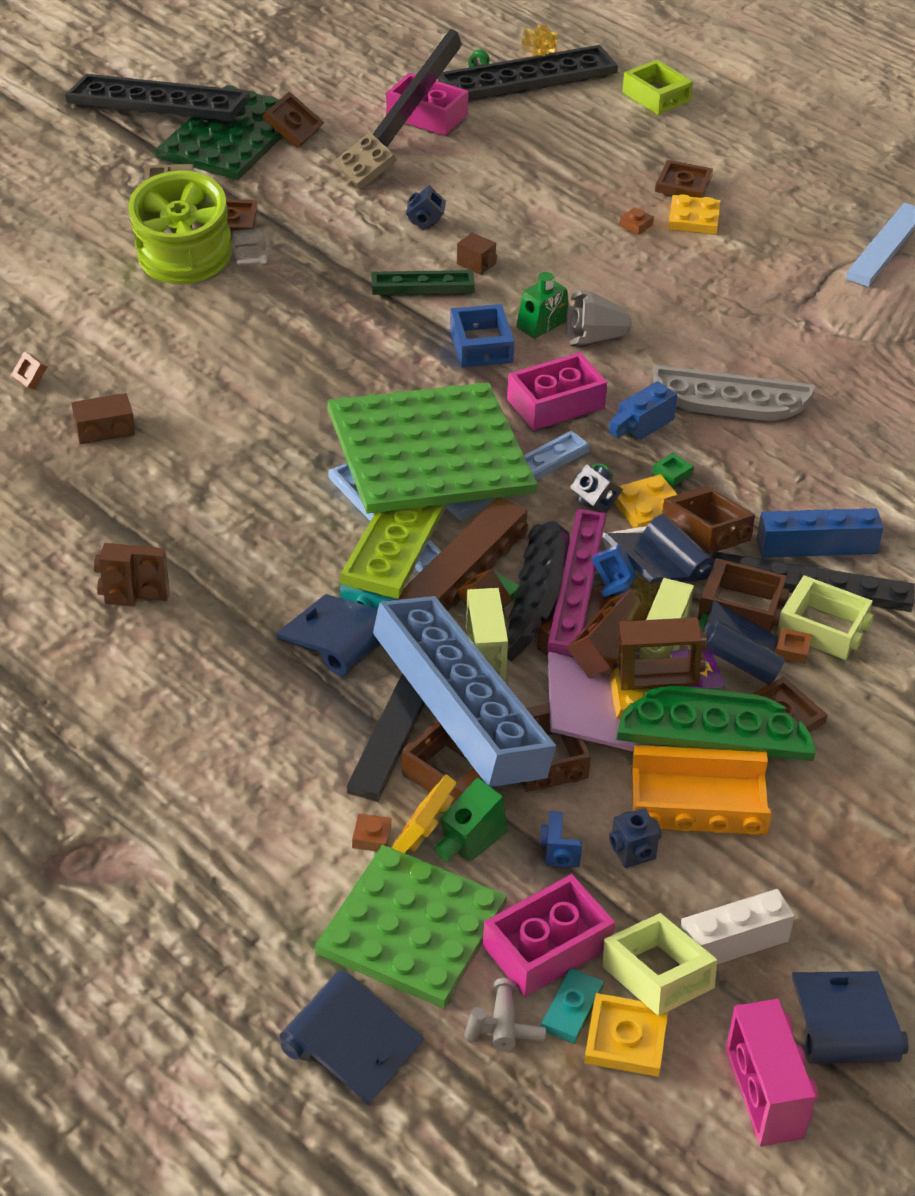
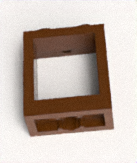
M708 486L665 498L662 514L667 515L708 554L751 541L755 514ZM703 518L709 519L710 521L715 523V525L709 524L708 522L704 521Z
M716 558L713 565L714 569L710 572L701 596L698 619L701 620L703 614L709 615L710 605L713 601H716L771 632L773 626L778 627L782 611L779 607L786 605L790 589L785 588L787 576ZM722 588L772 601L768 611L719 599Z
M698 617L620 621L618 668L621 690L665 686H699L700 672H705L706 669L705 655L701 653V650L707 649V636L705 630H700ZM688 645V657L635 660V648Z
M549 703L526 708L534 719L539 718L536 721L547 735L554 734V732H550ZM560 734L570 757L552 761L547 778L522 782L525 791L547 789L551 786L569 782L574 783L589 778L591 755L584 740Z
M438 721L436 724H431L415 742H410L406 745L402 752V774L430 793L445 775L426 762L445 746L465 759L467 758ZM474 768L461 778L450 792V795L454 797L449 805L450 807L476 778L483 781Z

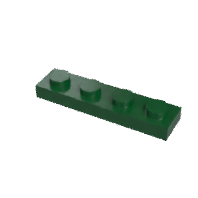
M473 270L371 272L372 295H463L474 293L475 290Z

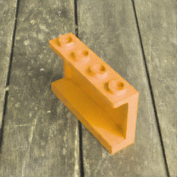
M634 745L631 765L632 811L646 808L651 819H655L660 829L768 835L772 812L768 808L765 779L768 764L767 752Z

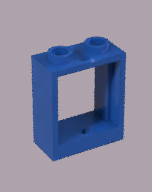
M502 304L450 309V332L461 368L513 363L515 341ZM498 328L500 336L466 339L464 331Z

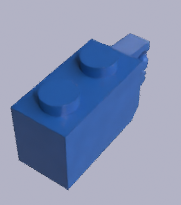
M656 381L619 403L618 413L610 420L609 433L616 438L628 433L639 440L645 438L674 420L678 394Z

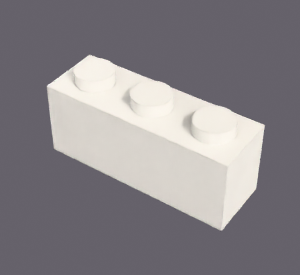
M775 889L682 918L680 929L718 960L717 964L789 942L795 915L780 891Z

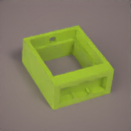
M654 60L624 72L622 93L659 115L691 102L693 81L661 61ZM656 82L663 86V88L657 89L650 83Z

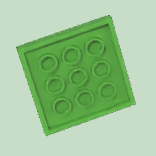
M382 844L315 944V954L444 1009L483 944L484 921L502 912L507 903V895Z

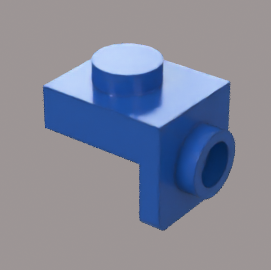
M621 544L597 553L592 557V561L605 584V587L600 591L603 597L614 594L616 597L631 589L630 585L638 575Z
M549 811L548 825L541 824L540 845L547 846L546 865L579 867L582 841L562 839L563 812Z

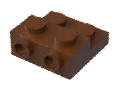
M104 543L101 554L95 556L94 572L101 573L97 583V594L104 596L105 604L135 607L137 598L168 601L170 588L165 548Z

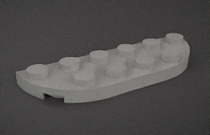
M654 365L653 383L658 381L678 394L676 406L681 407L685 412H699L715 416L722 415L738 417L740 419L776 422L777 420L797 415L806 409L812 401L815 389L813 384Z

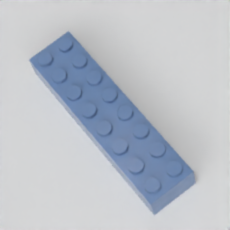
M435 596L379 602L373 630L374 636L483 781L490 787H498L547 778L556 745Z

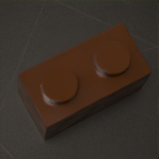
M127 393L71 402L79 444L135 435L133 412Z

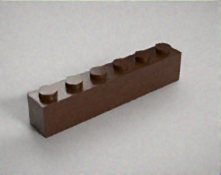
M496 498L403 589L397 600L435 596L447 611L452 606H456L461 600L456 590L474 575L493 569L495 563L503 555L505 556L509 553L512 545L518 539L524 538L529 526L527 523V509L503 498Z

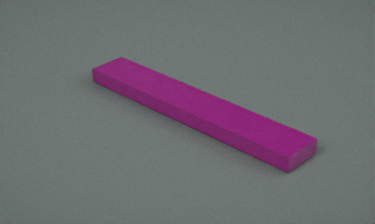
M577 509L547 652L572 656L567 647L584 629L596 572L592 557L600 552L607 513Z

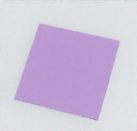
M553 652L548 653L550 732L629 751L634 750V745L660 746L657 744L616 740L620 719H616L609 677L610 673L605 676L599 673L588 678L575 658Z

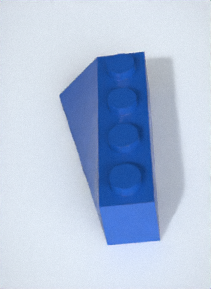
M877 508L761 512L757 542L762 558L878 554L883 525Z

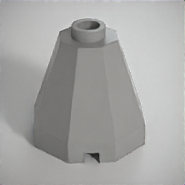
M579 290L572 294L571 300H575L574 306H568L566 312L567 337H573V340L569 341L570 346H584L625 336L627 331H630L632 318L629 316L627 309L591 291Z

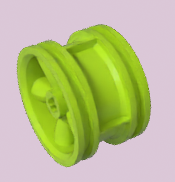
M169 171L145 180L133 191L129 199L128 211L135 236L138 262L145 273L165 283L192 284L216 275L226 266L232 255L231 232L227 221L228 210L224 190L214 179L194 171ZM195 222L205 224L198 229H192V224ZM169 227L172 233L163 232Z

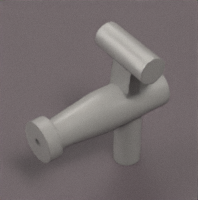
M503 977L494 982L496 1001L493 1018H487L484 1009L480 1007L474 1008L464 1033L465 1039L470 1042L477 1041L480 1033H493L494 1048L500 1051H509L515 1047V1038L544 1042L546 1028L515 1023L513 1001L515 982L510 978Z

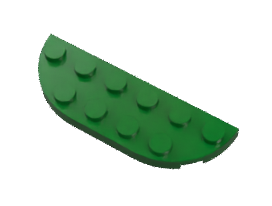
M665 686L645 692V696L634 703H630L623 712L616 740L687 748L767 752L768 757L813 761L816 754L813 739L802 721L798 723L786 713V707L780 703L755 694L685 686Z

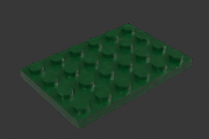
M226 85L225 87H223L229 89H239L232 85ZM249 91L251 99L232 121L222 122L219 119L210 118L204 120L191 116L156 148V157L179 164H193V167L196 169L239 180L283 137L262 118L265 112L278 102L279 99Z

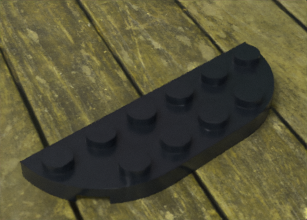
M553 521L542 525L536 524L528 534L530 540L523 555V558H525L524 565L518 575L520 586L513 596L515 602L508 616L510 623L506 631L508 638L507 659L511 662L535 638L536 635L534 633L541 626L543 618L547 619L550 615L560 590L570 536L565 528Z

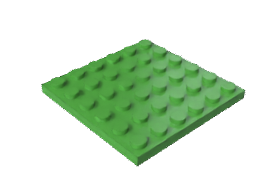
M474 383L461 386L451 385L442 388H423L414 391H396L387 394H368L366 396L341 397L328 400L327 409L366 514L537 493L538 484L490 383Z

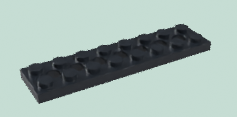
M601 45L446 71L441 73L438 82L468 90V100L484 99L487 96L506 95L510 92H523L538 87L546 88L549 85L567 84L577 80L585 81L593 77H606L610 74H616L618 65Z
M85 74L65 94L67 103L77 104L78 106L91 105L98 108L109 107L117 108L118 110H137L140 113L155 112L160 115L192 116L204 120L209 118L219 119L222 122L232 121L251 99L248 90Z

